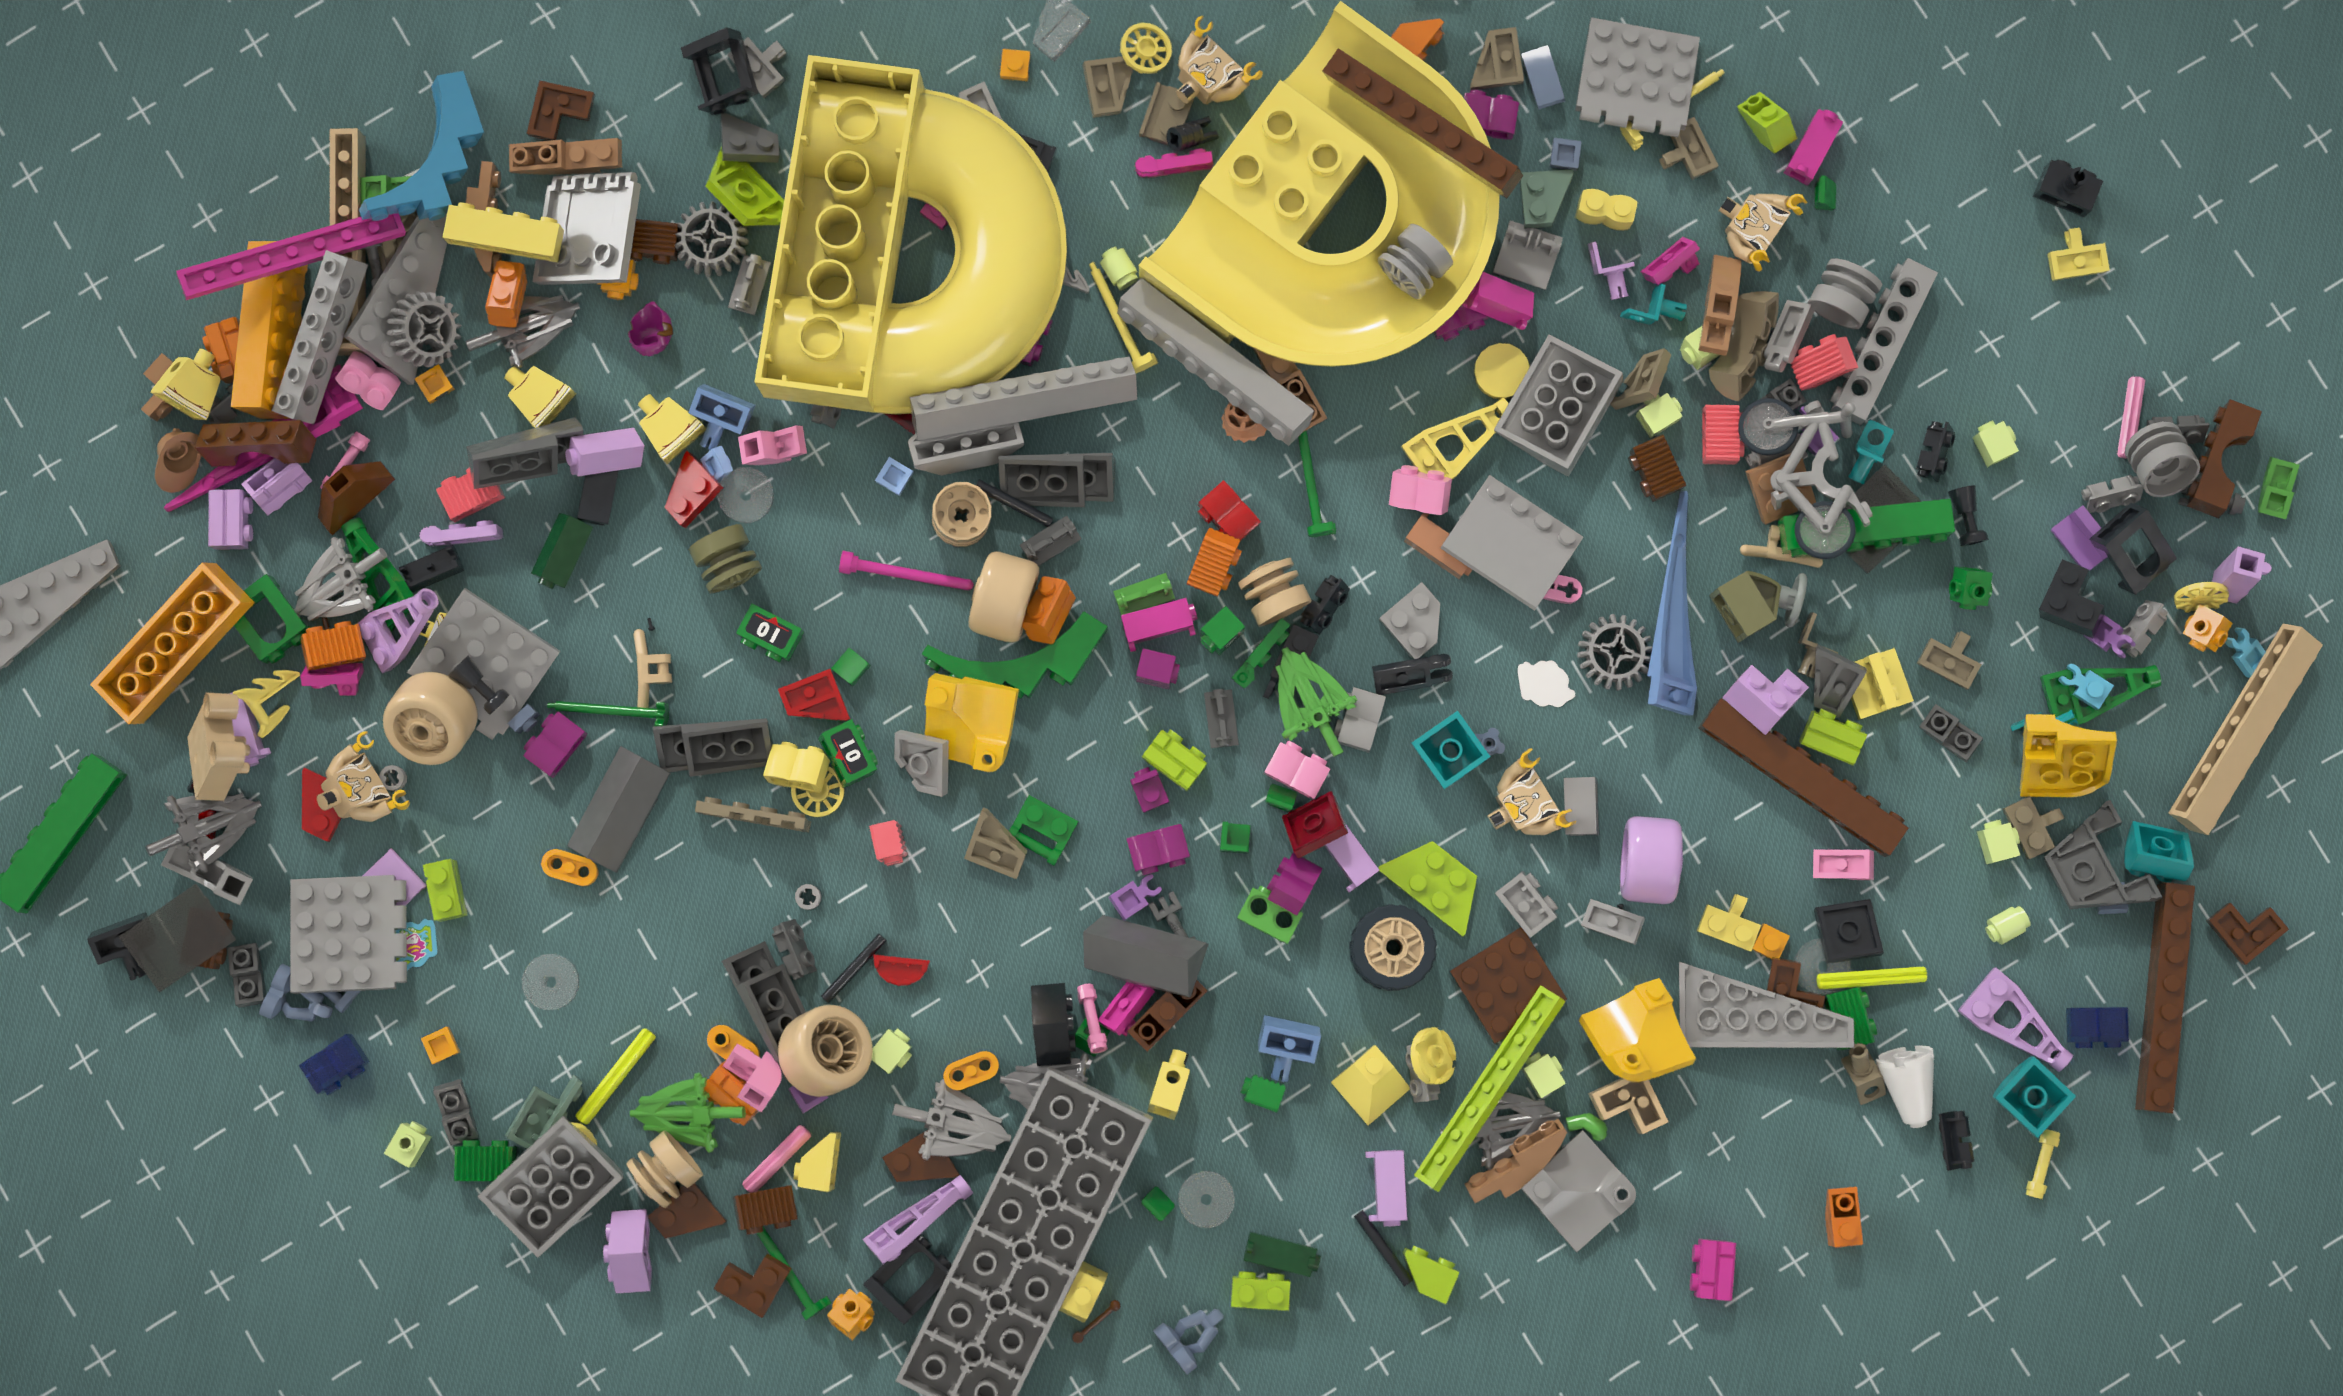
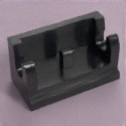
M619 470L585 475L577 516L578 520L601 526L608 525Z
M449 545L444 549L398 567L411 592H416L465 571L454 545Z

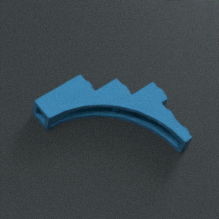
M464 71L436 76L431 85L436 106V130L427 160L414 175L400 186L385 194L365 199L359 208L362 220L372 218V221H379L387 218L390 214L399 213L400 216L415 212V210L419 220L429 218L430 221H435L445 217L449 205H452L445 184H454L461 181L468 169L461 148L466 149L477 145L484 133Z

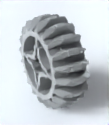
M711 201L709 209L706 208L704 202L699 204L701 209L699 211L690 206L689 210L692 215L688 217L683 213L681 218L685 223H676L681 231L675 234L680 241L675 244L676 249L681 251L677 257L680 261L686 260L684 265L687 269L695 265L694 272L697 275L702 272L703 268L707 277L711 276L712 269H715L718 276L722 275V267L731 272L732 267L729 263L732 261L737 265L741 263L736 255H746V250L740 246L749 244L748 239L742 237L748 233L747 228L740 227L742 224L730 211L727 212V208L723 204L720 205L718 210L714 201ZM706 220V224L703 229L699 231H693V229L699 223ZM717 220L728 224L732 229L733 236H727L726 233L719 232L716 224ZM713 231L716 239H712L711 244L708 245L705 239H709ZM689 242L703 246L705 259L694 255L690 251ZM730 245L729 249L723 255L715 258L716 252L720 248L728 247Z
M418 291L415 295L407 294L405 300L397 301L398 308L390 310L394 319L386 321L392 325V330H388L386 333L394 337L389 344L391 346H398L395 354L398 356L404 355L403 361L406 363L413 362V365L416 367H421L422 365L432 367L434 364H442L444 359L452 357L450 350L459 348L454 340L462 337L456 333V329H459L462 325L455 323L454 320L459 314L450 312L453 304L445 303V297H436L434 292H427L425 294L423 291ZM420 307H425L432 312V314L429 316H425L424 314H419L417 309ZM424 342L425 345L429 344L432 349L424 352L417 348L416 345Z
M1611 614L1609 616V624L1604 617H1600L1598 619L1600 628L1592 622L1589 628L1593 634L1588 631L1582 633V636L1588 642H1578V647L1586 649V651L1579 652L1577 657L1586 658L1587 660L1580 664V668L1590 667L1591 670L1585 676L1587 678L1592 677L1594 674L1598 676L1594 681L1596 686L1601 683L1602 679L1606 680L1604 685L1606 690L1610 689L1612 682L1615 683L1617 691L1621 690L1622 681H1624L1627 688L1633 686L1631 677L1636 682H1640L1642 677L1639 672L1648 673V667L1643 665V663L1650 664L1651 657L1645 656V653H1651L1652 646L1645 647V643L1651 640V636L1641 637L1640 634L1645 631V627L1642 626L1636 631L1634 626L1637 620L1635 619L1629 625H1626V615H1622L1619 623H1617L1615 614ZM1616 630L1611 643H1595L1597 637L1603 632ZM1624 633L1634 641L1637 653L1625 646ZM1617 644V647L1620 648L1619 651H1622V655H1619L1614 661V658L1611 657L1612 654H1609V650ZM1593 652H1597L1598 655L1606 659L1607 672L1599 667ZM1630 660L1636 662L1631 671L1615 675L1619 662H1629Z

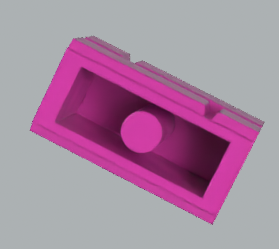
M1698 1239V1245H1693L1692 1261L1697 1262L1696 1274L1691 1273L1690 1291H1694L1695 1297L1732 1301L1736 1253L1735 1242Z

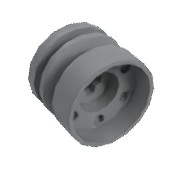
M1413 223L1398 236L1400 247L1390 245L1387 248V253H1382L1378 257V263L1388 278L1399 289L1415 299H1421L1426 293L1425 289L1433 287L1430 275L1435 278H1441L1453 265V260L1445 247L1434 236Z
M1838 258L1830 259L1826 266L1827 271H1824L1821 276L1825 284H1818L1815 287L1808 304H1812L1817 314L1835 324L1846 328L1859 329L1869 312L1866 304L1875 301V294L1880 291L1882 282L1873 273L1855 263Z
M2162 421L2150 424L2135 433L2126 444L2124 453L2129 464L2137 474L2145 492L2153 497L2174 495L2193 483L2199 474L2200 464L2191 447L2188 446L2179 427L2172 422Z

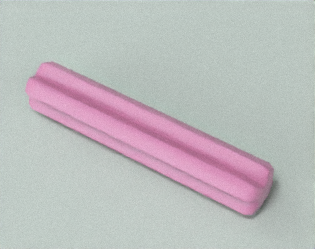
M2131 377L2128 380L2117 453L2120 458L2127 459L2124 453L2126 444L2138 432L2145 379L2141 377Z
M799 1125L743 1181V1187L749 1193L757 1192L811 1137L810 1132L804 1126Z

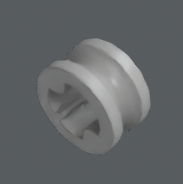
M386 766L379 774L383 785L390 791L401 790L407 783L406 772L398 766ZM395 771H397L399 782L397 784L391 783V786H389L388 782L390 779L387 777L388 773L395 774Z
M811 884L800 886L795 893L796 903L805 910L815 909L821 902L822 895L820 890ZM806 889H812V895L816 896L814 903L810 901V905H805V900L801 898L803 891L807 893Z

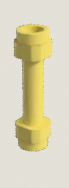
M2046 1129L2041 1134L2039 1142L2042 1143L2033 1180L2028 1181L2026 1195L2043 1200L2047 1186L2044 1185L2053 1148L2058 1147L2060 1133Z

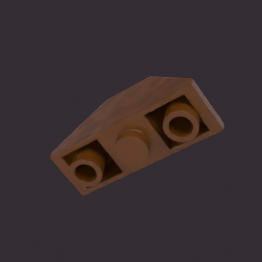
M381 461L344 465L322 485L318 519L333 536L346 522L352 519L378 494L386 489L395 478Z
M1196 980L1191 997L1166 992L1127 1032L1148 1052L1208 990Z

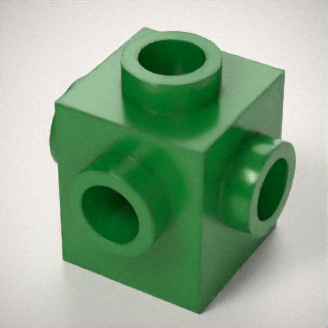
M1954 566L1953 579L1949 584V600L1960 603V608L1976 610L1977 605L1988 606L1993 590L1991 584L1993 573L1980 568Z

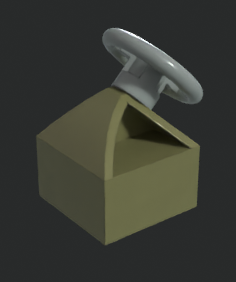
M1746 571L1718 587L1709 596L1739 643L1777 619L1778 608L1786 609L1785 625L1788 628L1793 627L1798 620L1807 588V576L1804 573H1800L1796 577L1792 589H1790V587L1780 585L1765 575Z

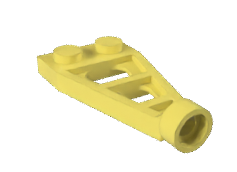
M1502 398L1491 406L1428 428L1403 444L1401 448L1412 464L1418 467V472L1428 474L1430 470L1441 471L1445 473L1444 477L1453 480L1496 433L1494 429L1500 418L1496 417L1495 410L1501 417L1509 403ZM1475 420H1480L1486 427V431L1476 441L1470 442L1462 428ZM1448 435H1456L1463 443V450L1453 461H1447L1436 447L1438 439Z

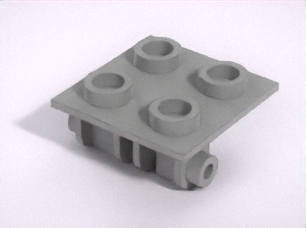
M1510 220L1493 273L1546 290L1563 237L1535 228H1524L1523 224Z

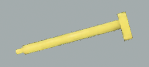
M1721 69L1716 73L1712 72L1692 86L1691 98L1718 81L1719 77L1724 74V71ZM1628 121L1627 127H1620V130L1633 151L1641 147L1643 144L1642 139L1644 138L1639 133V130L1631 129L1632 123Z
M1094 262L1090 263L1093 279L1133 360L1132 365L1135 373L1158 364L1154 353L1148 352L1141 356L1126 323L1117 314L1118 306L1100 269H1097Z

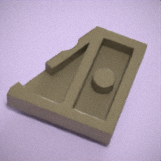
M1516 27L1488 31L1470 84V91L1523 84L1524 77Z
M1123 56L1084 61L1083 70L1092 117L1120 114L1133 68L1126 64Z
M1665 348L1644 354L1636 364L1635 369L1624 380L1623 383L1627 388L1621 396L1614 397L1610 405L1617 410L1655 399L1659 393L1664 374L1667 371L1671 354Z
M983 807L964 859L1017 879L1028 851L988 809Z

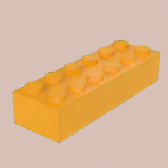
M248 241L247 250L276 241ZM308 265L244 283L231 407L260 419H290L273 412L272 408L302 323L301 310L302 301L305 297L304 281Z
M201 563L90 685L128 724H144L255 602L217 563Z

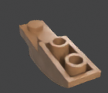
M619 138L576 142L553 140L509 144V172L543 175L600 173L602 169L622 168V140Z
M482 161L478 188L467 187L466 203L474 205L477 210L485 211L486 207L498 208L495 190L500 187L501 172L498 171L493 162ZM474 248L483 270L492 278L496 261H502V255L499 252Z
M1719 255L1713 256L1699 351L1724 356L1728 352L1740 284L1741 260Z
M1253 348L1264 372L1314 410L1310 425L1304 431L1327 419L1301 370H1298L1294 362L1265 354Z
M1560 1120L1547 1121L1530 1135L1518 1137L1514 1144L1508 1146L1514 1156L1499 1160L1493 1169L1473 1175L1464 1184L1473 1201L1477 1203L1498 1190H1501L1504 1197L1507 1198L1536 1176L1553 1158L1567 1134Z

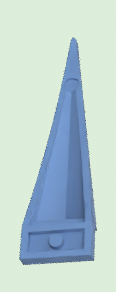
M1681 491L1647 675L1651 679L1648 704L1682 715H1693L1697 685L1691 649L1687 603L1686 530L1687 491Z

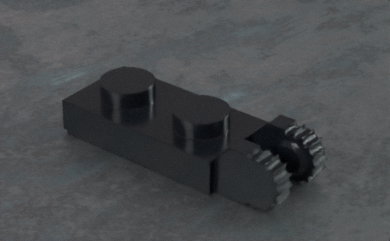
M1293 624L1282 649L1288 647L1292 652L1299 655L1305 652L1310 657L1319 636ZM1282 651L1271 672L1270 682L1263 695L1267 699L1272 696L1275 684L1279 680L1276 666H1281Z
M1436 654L1429 658L1424 657L1372 666L1376 694L1385 695L1432 687L1433 684L1449 682L1453 679V672L1449 669L1440 670L1438 668L1447 667L1451 664V657L1447 654Z

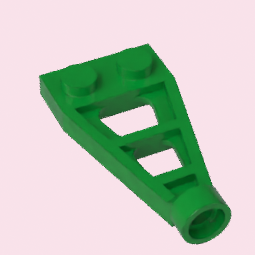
M361 518L352 519L341 527L346 537L345 540L349 552L353 557V563H359L365 559L364 553L366 551L371 555L379 549L366 532L367 528ZM387 557L364 572L366 578L361 580V583L367 584V595H371L375 599L372 611L414 597L403 577ZM380 573L390 585V589L381 598L374 583V579ZM408 608L403 610L405 617L409 613ZM391 618L385 621L390 632L396 627Z
M2156 665L2143 668L2080 669L2083 676H2085L2087 671L2091 670L2105 680L2114 677H2124L2128 687L2126 692L2113 697L2108 694L2101 707L2095 710L2091 706H2080L2078 698L2072 695L2076 690L2073 685L2065 686L2059 682L2058 679L2061 676L2072 680L2073 672L2066 669L2040 676L2050 715L2057 717L2072 710L2075 718L2065 721V723L2077 719L2079 725L2090 721L2147 689L2161 686V676Z

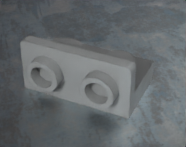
M1522 871L1496 891L1495 894L1531 938L1557 918L1558 915L1555 911L1558 909V906L1549 895L1546 897L1542 896L1537 889L1541 885L1531 872L1526 875Z

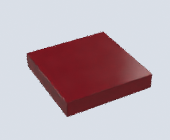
M1332 791L1282 816L1292 849L1298 859L1348 834L1339 805Z

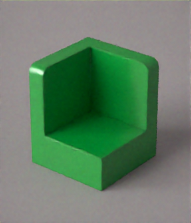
M1223 821L1220 851L1248 854L1251 825L1233 824Z

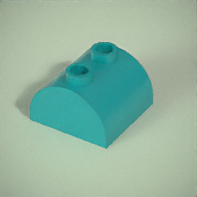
M1456 711L1411 743L1443 789H1446L1490 758V755L1459 711Z
M2133 821L2125 845V868L2131 874L2142 877L2146 873L2155 875L2162 882L2170 883L2173 879L2185 882L2194 868L2189 834Z
M2034 1056L2027 1058L2001 1082L1993 1094V1098L2036 1138L2047 1129L2076 1097Z

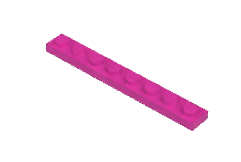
M399 213L390 214L387 218L379 221H372V218L362 220L361 217L184 268L176 271V275L187 301L321 261L326 250L341 255L405 236L406 231Z

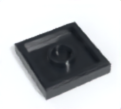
M1871 899L1821 906L1814 909L1827 964L1882 956L1884 953Z

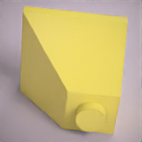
M1376 1045L1368 1049L1331 1082L1367 1125H1370L1410 1090L1406 1081Z
M841 1132L830 1133L801 1157L800 1163L796 1162L794 1180H798L797 1187L827 1192L834 1190Z

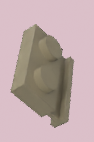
M1157 82L1139 136L1168 145L1166 137L1168 129L1186 123L1194 98L1186 104L1177 96V88L1167 87Z

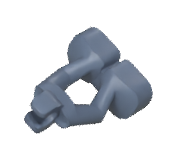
M281 964L259 1011L260 1015L271 1020L282 1010L286 1018L312 1022L316 1015L322 1018H329L333 1008L322 1004L324 996L320 993H300L310 1002L308 1008L291 1007L285 997L286 993L290 991V967Z
M1218 1309L1212 1310L1207 1315L1202 1310H1199L1179 1320L1174 1330L1169 1325L1162 1323L1153 1332L1188 1375L1197 1368L1196 1359L1193 1354L1204 1352L1218 1334V1329L1214 1325L1223 1319V1314ZM1201 1324L1204 1331L1198 1342L1187 1346L1182 1345L1180 1338L1186 1329Z

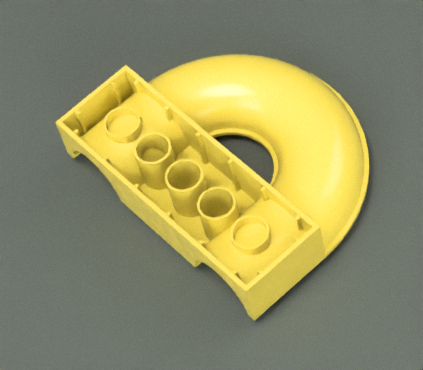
M1341 1L1335 7L1326 28L1304 60L1286 80H1280L1200 184L1193 202L1169 237L1150 257H1145L1139 264V280L1143 278L1228 345L1236 337L1248 346L1286 361L1331 367L1357 365L1394 355L1417 344L1443 325L1465 302L1479 281L1493 247L1499 219V193L1331 83L1324 75L1322 70L1339 48L1490 148L1486 134L1475 113L1448 80ZM1370 161L1379 172L1386 191V210L1377 231L1364 244L1344 253L1323 254L1304 248L1303 246L1366 163ZM1413 223L1434 236L1445 247L1453 260V265L1441 278H1435L1430 275L1433 287L1425 289L1426 293L1421 299H1415L1399 289L1388 278L1378 263V257L1382 253H1387V248L1390 245L1400 247L1398 236Z
M808 55L755 376V384L764 398L873 413L910 414V397L973 386L980 383L1000 381L1026 357L1044 333L1059 300L1066 269L1067 243L1062 208L1055 187L1045 167L1022 137L1004 121L967 100L946 93L926 90L920 70ZM908 197L928 203L943 215L954 236L955 257L947 278L933 293L914 302L896 304L892 303Z

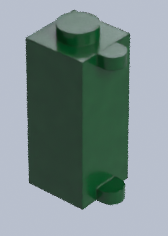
M558 514L531 574L539 578V584L550 589H554L555 585L562 588L566 587L593 529L592 526L570 515Z
M1250 1231L1243 1260L1311 1277L1312 1271H1318L1321 1255L1316 1254V1247Z

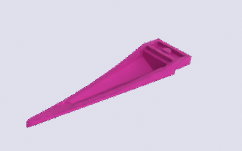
M340 364L332 370L315 423L303 422L315 438L341 426L340 421L363 408L357 395L345 390L336 381L335 378L342 368ZM273 419L272 421H290L294 419ZM258 452L241 453L236 466H218L166 504L164 509L170 512L208 493L210 490H214L271 461L274 457Z

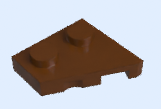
M924 1132L882 1157L896 1182L950 1178L960 1175L949 1156H931L929 1160L922 1159V1154L918 1153L922 1144H925L926 1138L923 1137Z
M696 1183L689 1188L683 1185L679 1189L680 1196L678 1198L670 1197L672 1203L664 1208L660 1205L648 1216V1219L665 1239L727 1222L726 1218Z

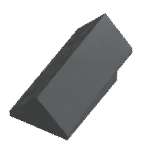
M574 417L466 446L473 488L479 489L558 474V464L567 463L566 450L569 449L570 438L583 435L582 425Z
M1113 453L999 456L1000 490L1030 506L1085 507L1086 501L1114 502L1116 459Z
M767 718L653 727L660 768L667 772L689 770L690 777L765 767L772 747Z
M620 746L567 846L586 858L617 873L658 800L657 797L671 773Z
M1102 915L1083 931L1084 968L1111 975L1118 980L1191 997L1209 944Z
M764 941L722 960V963L773 1058L777 1062L779 1061V1041L784 1029L792 1020L806 1013L784 964L776 966Z

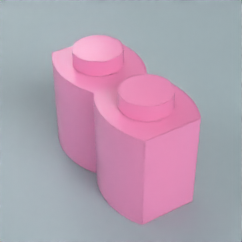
M357 351L352 352L335 378L338 384L345 390L359 394L368 405L378 410L385 409L401 384L395 374L385 368L377 367L371 358Z
M1403 465L1401 469L1392 473L1389 505L1442 515L1448 512L1452 479L1444 477L1445 473L1441 471L1430 470L1428 474L1418 472V467Z
M1287 741L1286 745L1280 742L1264 774L1314 800L1330 771V768L1326 767L1327 761L1312 754L1311 758L1301 753L1303 748L1293 742Z

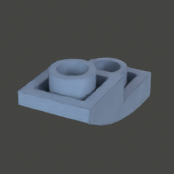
M1545 46L1522 53V61L1538 110L1565 102L1549 47Z

